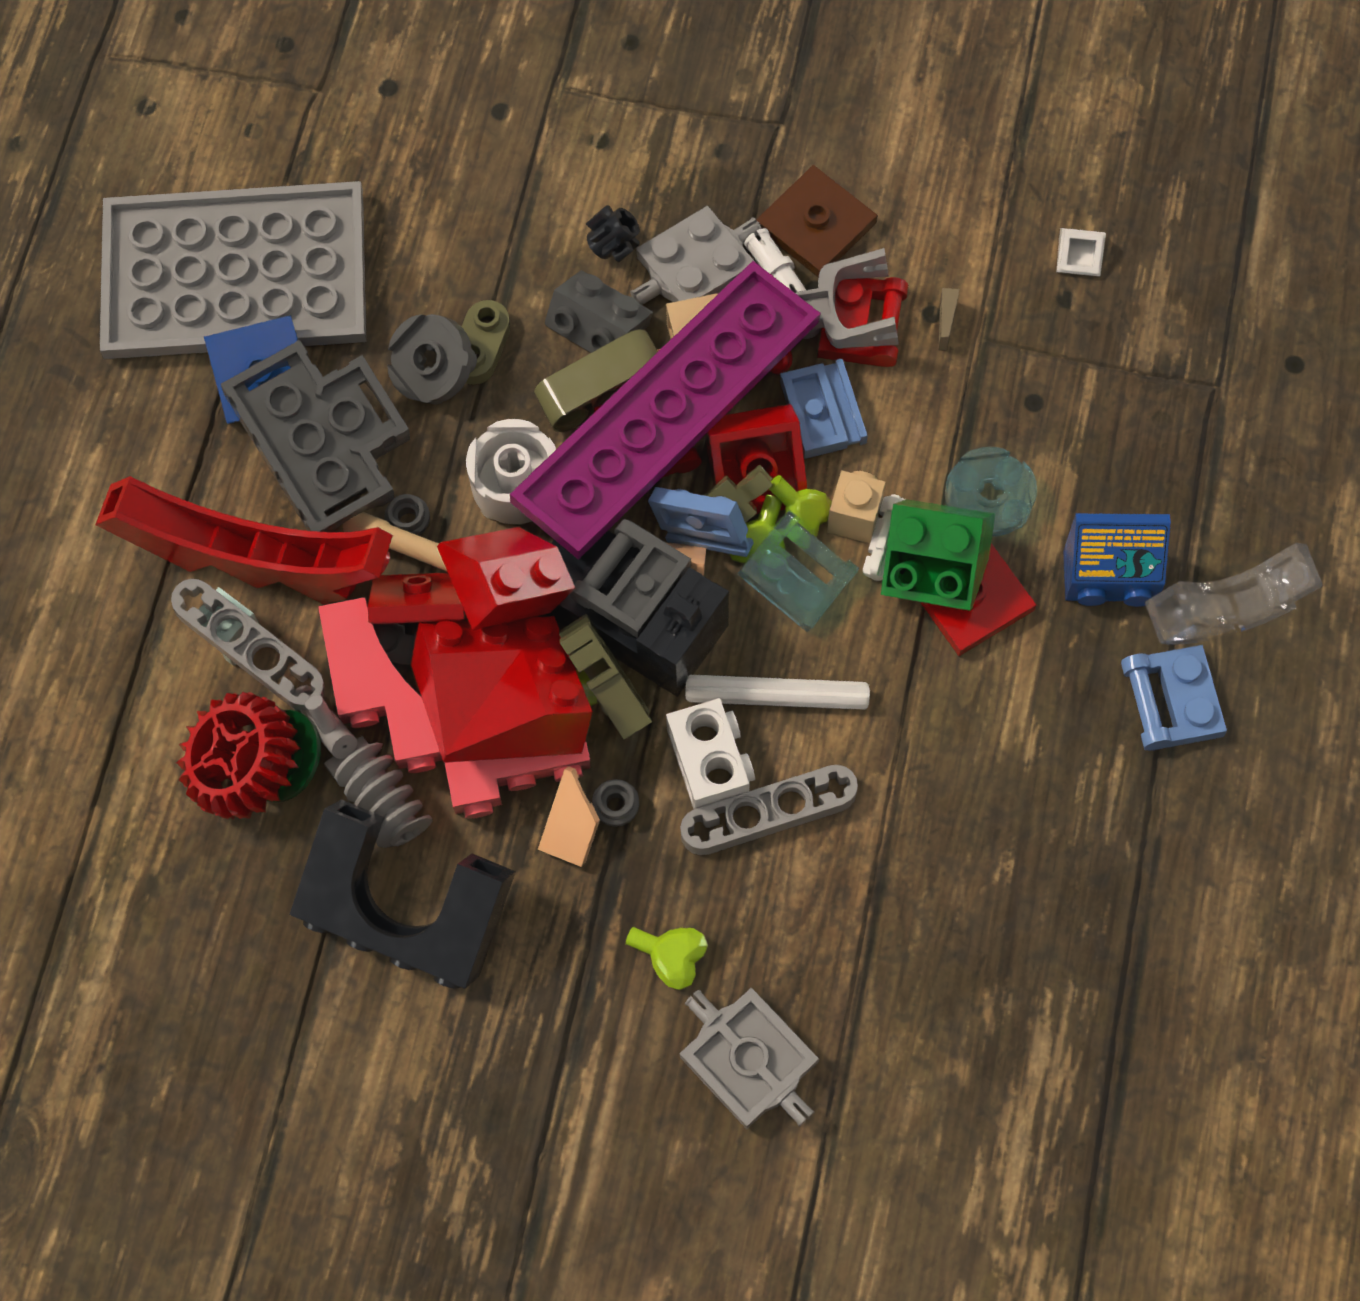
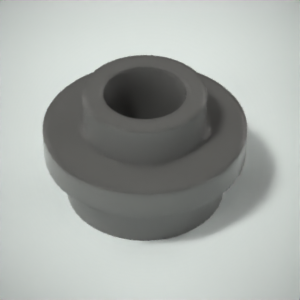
M403 494L395 497L388 504L384 518L390 525L419 536L429 525L430 512L427 504L421 498L410 494ZM408 513L416 516L415 520L409 523H402L400 521L401 517Z
M613 779L602 783L595 790L592 804L602 823L618 827L628 824L635 818L639 810V796L635 788L628 782ZM613 798H620L625 802V805L621 810L612 811L607 807L608 802Z

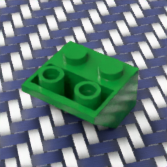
M909 499L894 503L880 595L972 610L989 560L995 513Z

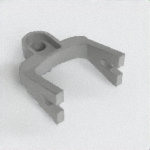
M884 248L824 265L819 274L817 289L795 293L821 313L819 323L804 339L815 337L821 328H824L829 342L836 348L899 345L895 317L847 329L840 322L835 310V293L841 280L889 277Z

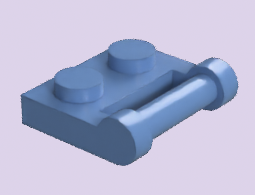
M1203 645L1150 655L1143 653L1134 654L1121 660L1124 676L1130 677L1144 732L1141 734V739L1145 750H1157L1224 737L1227 729ZM1158 672L1173 725L1172 728L1162 727L1148 674Z

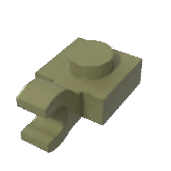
M759 465L737 485L727 475L704 496H723L736 501L746 523L757 513V508L751 500L762 495L773 485L771 482L772 477Z

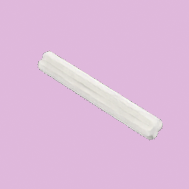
M689 675L686 679L685 696L687 701L699 703L720 698L723 704L866 709L869 705L870 688L866 682Z

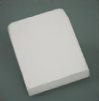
M1060 228L1056 272L1100 276L1106 233Z

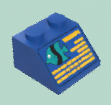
M1076 513L1063 550L1065 601H1078L1079 604L1085 606L1101 605L1106 601H1124L1126 605L1135 607L1157 602L1165 585L1171 524L1170 514Z

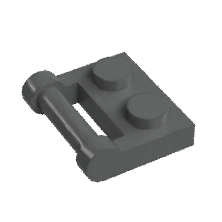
M623 519L614 531L616 537L584 580H577L575 582V589L569 595L581 606L593 609L638 638L688 568L691 567V558L635 523ZM631 547L640 549L641 551L609 594L606 596L601 593L599 589Z

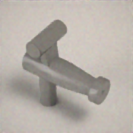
M304 685L295 690L294 696L298 697L301 693H306L310 696L314 691L311 686ZM313 695L305 702L306 711L295 710L308 716L315 724L321 742L333 755V757L324 762V765L330 774L335 777L336 770L350 754L369 744L363 736L358 739L355 738L337 715L329 709L322 696Z

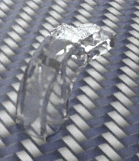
M1295 543L1254 568L1226 579L1206 583L1179 581L1145 601L1160 644H1193L1240 633L1274 620L1296 609V601L1321 588L1323 584L1307 544Z

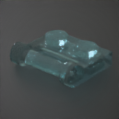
M789 509L742 566L737 575L803 630L808 632L816 625L843 588L856 575L859 567L849 559L846 562L843 561L798 523L800 518ZM785 537L789 538L833 575L827 584L779 545Z

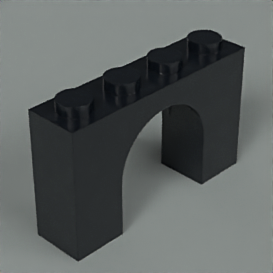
M339 800L325 808L289 915L303 920V925L318 933L331 932L346 938L347 944L357 950L366 952L374 950L390 957L391 963L397 967L407 970L419 969L429 973L442 986L453 989L460 987L466 989L480 976L516 871L472 853L457 864L442 910L436 921L422 926L402 924L388 917L378 907L368 885V866L384 817L344 800Z

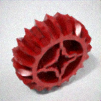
M242 692L240 695L226 693L223 701L211 699L210 711H197L199 722L196 726H186L190 737L187 742L179 744L183 751H185V756L176 762L182 770H185L180 776L179 781L188 788L186 795L196 802L197 806L201 807L203 811L234 820L235 817L250 819L253 811L256 813H266L267 800L280 801L278 789L280 786L291 785L286 777L290 769L298 768L295 761L291 759V755L301 749L292 740L298 731L292 724L288 723L290 716L276 706L274 701L266 697L261 698L250 692ZM254 723L256 729L251 732L243 730V727ZM229 779L232 780L233 785L223 788L221 782Z

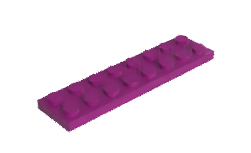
M752 261L510 493V503L579 560L819 323L821 313L760 265Z

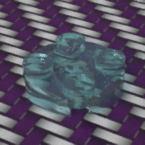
M981 447L967 452L960 458L959 463L951 469L945 486L946 506L995 513L992 537L1006 535L1022 528L1027 523L1036 501L1037 482L1031 468L1024 461L1021 464L1016 458L1011 457L1010 451L999 447ZM986 483H992L994 490H1002L1003 494L998 495L996 500H988L986 497H982L979 492L984 490Z

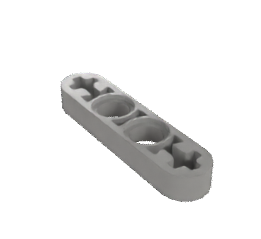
M188 579L175 587L172 592L171 603L176 616L289 706L297 710L306 711L305 702L309 697L313 695L324 697L325 686L322 675L314 666L210 585L199 579ZM200 593L202 594L201 600L203 605L213 613L206 627L202 626V624L207 622V618L199 609L192 607L185 611L187 606L184 597L189 594L195 598ZM217 606L222 607L221 609L216 611ZM235 619L243 625V633L236 641L225 642L217 636V628L224 620ZM270 647L277 650L280 654V661L273 669L260 670L253 664V657L261 648ZM290 662L295 664L289 668L292 676L301 682L306 681L308 678L312 679L311 687L314 692L310 696L306 693H301L298 697L294 696L295 688L293 683L283 676ZM283 676L280 684L274 682Z
M830 765L696 808L688 812L682 819L680 826L682 843L693 854L708 855L844 811L855 801L858 789L857 778L845 766ZM830 779H836L839 785H848L844 788L842 798H836L833 792L819 795L818 803L820 806H813V796L808 785L814 784L815 794L828 789ZM791 791L799 793L805 800V807L797 814L785 813L778 805V799L782 794ZM742 806L754 807L760 814V821L752 828H741L733 820L734 812ZM718 814H726V827L730 835H723L722 826L709 832L708 841L701 842L699 836L690 837L689 834L694 832L695 823L703 822L705 828H710L720 824Z

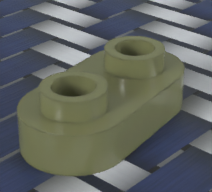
M483 300L475 303L468 310L461 326L469 337L471 349L480 355L477 358L475 369L469 374L466 384H480L487 381L493 375L510 333V320L506 308L492 300ZM483 317H494V320L489 323L480 321Z

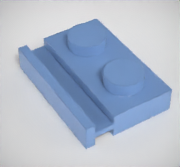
M843 359L836 360L834 364L824 366L821 363L780 373V384L786 403L792 405L800 422L804 459L846 449L848 445L860 443V445L867 444L868 435Z
M655 487L648 500L660 528L668 532L665 537L667 542L702 547L707 550L747 557L754 544L751 538L746 537L748 528L736 501L723 496L709 497L693 494L683 489L670 490Z

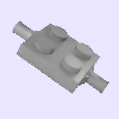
M706 206L636 248L637 258L649 272L651 280L631 290L632 298L636 299L640 305H643L658 295H662L672 302L716 293L719 294L740 272L754 261L742 244H744L750 234L758 235L757 230L762 229L759 222H756V219L753 217L732 230L724 225L713 211Z
M752 988L734 1004L721 1008L719 1011L701 993V990H697L693 997L690 996L687 999L685 1005L693 1011L704 1025L698 1037L679 1053L680 1058L746 1129L766 1111L774 1109L779 1105L796 1121L799 1127L802 1126L806 1119L808 1120L815 1112L794 1091L800 1079L819 1062V1058Z

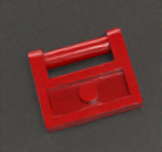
M890 277L885 280L873 278L843 279L838 283L835 293L837 316L842 325L847 329L868 324L871 299L884 300L881 320L895 317L896 330H898L901 304L907 298L909 285L905 280L897 277ZM822 328L818 358L843 359L845 362L892 367L897 363L899 350L895 345L836 348L829 342L825 329Z

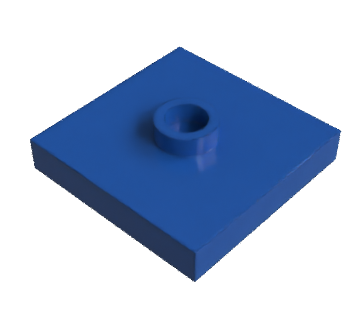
M291 315L204 336L227 424L240 420L224 396L221 383L297 342L298 338ZM290 366L276 369L264 375L250 385L248 390L251 391L290 369Z

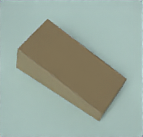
M942 288L938 350H947L960 289Z

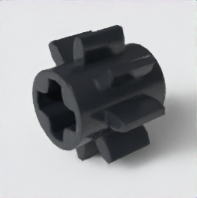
M606 205L586 222V225L591 229L587 234V243L591 250L602 259H608L613 255L614 259L620 262L640 245V242L635 238L640 232L639 224L636 218L624 208H618L613 212L612 208Z

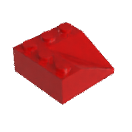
M554 616L531 617L477 630H472L468 620L418 623L411 667L443 763L582 754L593 711L574 664L569 658V654L567 655L560 644V630Z

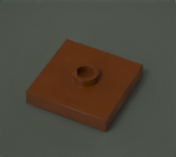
M812 165L756 219V222H759L762 229L765 228L769 231L771 238L779 247L819 278L823 266L837 262L877 223L878 215L815 165Z

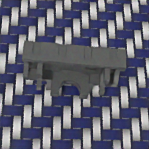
M298 340L221 383L224 396L308 531L334 532L354 516L374 507L384 506L394 499L393 488L387 478L383 477L379 472L378 464L375 460L409 441V428L363 355L350 361L348 366L339 371L336 369L323 377L317 366L313 365L309 360L308 352L302 342ZM290 366V369L251 391L248 390L250 385L264 375L276 369ZM365 383L370 388L389 419L388 421L382 423L359 385ZM365 492H368V494H366L365 496L359 498L358 500L352 502L351 504L345 506L344 508L338 510L330 516H326L325 512L331 510L332 508L338 506L339 504L345 502L346 500L352 498L357 494L362 495Z

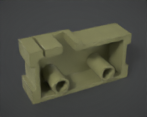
M583 615L559 631L561 646L567 655L569 654L575 669L579 672L585 671L590 679L587 682L588 687L594 693L599 706L605 715L609 716L623 739L628 738L650 724L652 720L649 716L650 711L588 615Z

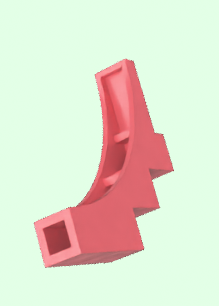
M365 597L318 606L340 720L343 724L351 723L352 728H363L378 724L379 717L387 716L394 757L398 768H408V773H420L436 768L435 762L442 761V757L422 697L403 679L381 646L374 625L368 622V604ZM587 742L584 744L582 754L445 763L455 814L465 813V818L467 819L490 815L493 813V807L502 805L499 792L500 786L508 785L509 791L524 790L536 786L535 779L554 776L555 781L560 782L564 769L568 766L576 769L579 778L583 776L582 770L590 769Z

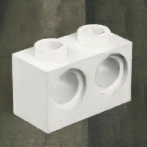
M720 698L666 714L667 731L693 809L749 792V782L755 780L754 770L748 754L740 755L734 740L741 737L738 723L733 711L725 713ZM707 726L713 728L717 735L711 740L701 741L693 736V732L699 727ZM714 769H725L732 775V778L726 783L715 784L707 778V775Z

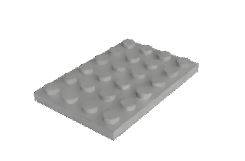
M361 181L103 198L100 353L104 359L206 353L208 351L204 336L289 315L292 316L297 338L302 342L303 346L366 342L364 209Z

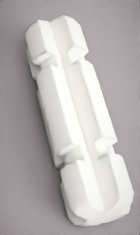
M892 494L883 498L879 514L883 517L877 518L868 552L872 555L866 556L863 574L875 581L883 580L893 504L906 500L899 495Z

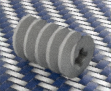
M373 743L350 754L340 764L334 778L339 786L345 787L344 794L349 801L355 802V805L384 817L376 841L377 846L382 848L400 846L420 835L431 825L433 820L430 815L417 819L414 817L423 807L421 801L414 800L405 803V800L413 792L410 785L395 787L402 779L403 773L401 770H393L386 773L385 770L391 766L393 758L391 755H383L376 758L375 756L382 749L383 743Z

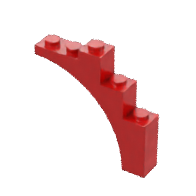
M131 476L110 485L95 524L189 572L211 565L255 588L280 582L323 605L347 599L358 583L379 578L388 566L390 560L388 549L393 537L392 534L379 527L352 532H317L258 523L199 506L154 488Z

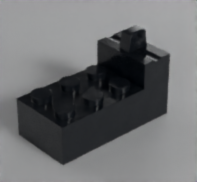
M607 531L579 560L557 541L553 540L551 544L558 547L570 577L575 584L577 580H584L616 535ZM631 547L599 589L601 593L606 596L609 594L638 555L639 549ZM689 567L638 638L593 609L581 606L570 595L551 613L546 615L554 616L557 622L566 627L587 614L616 659L678 697L686 686L687 677L694 675L729 626V591Z

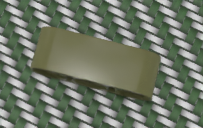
M640 329L631 331L550 375L536 386L534 390L535 396L554 431L565 432L583 424L594 414L595 407L603 405L658 352L647 331Z

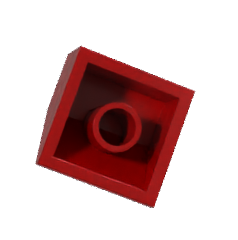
M791 404L727 414L705 434L713 486L727 475L737 485L752 470L761 465L772 479L780 475L796 491L807 489L800 422ZM769 489L756 499L751 500L757 508L756 514H760L766 495L775 496ZM782 503L780 510H785L786 506Z
M520 527L440 542L437 546L472 630L551 613L575 589L558 547Z

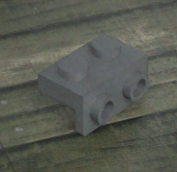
M581 270L554 290L545 325L592 353L631 331L646 329L650 324L653 312L640 305L636 299L623 295L604 284L597 276L587 274Z

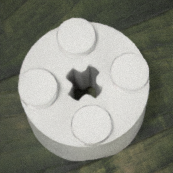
M520 419L501 420L488 426V431L483 433L478 439L475 438L469 446L466 467L472 494L481 512L488 519L506 524L528 523L531 520L510 503V493L556 450V447L550 437L548 438L539 430L538 426L529 421Z

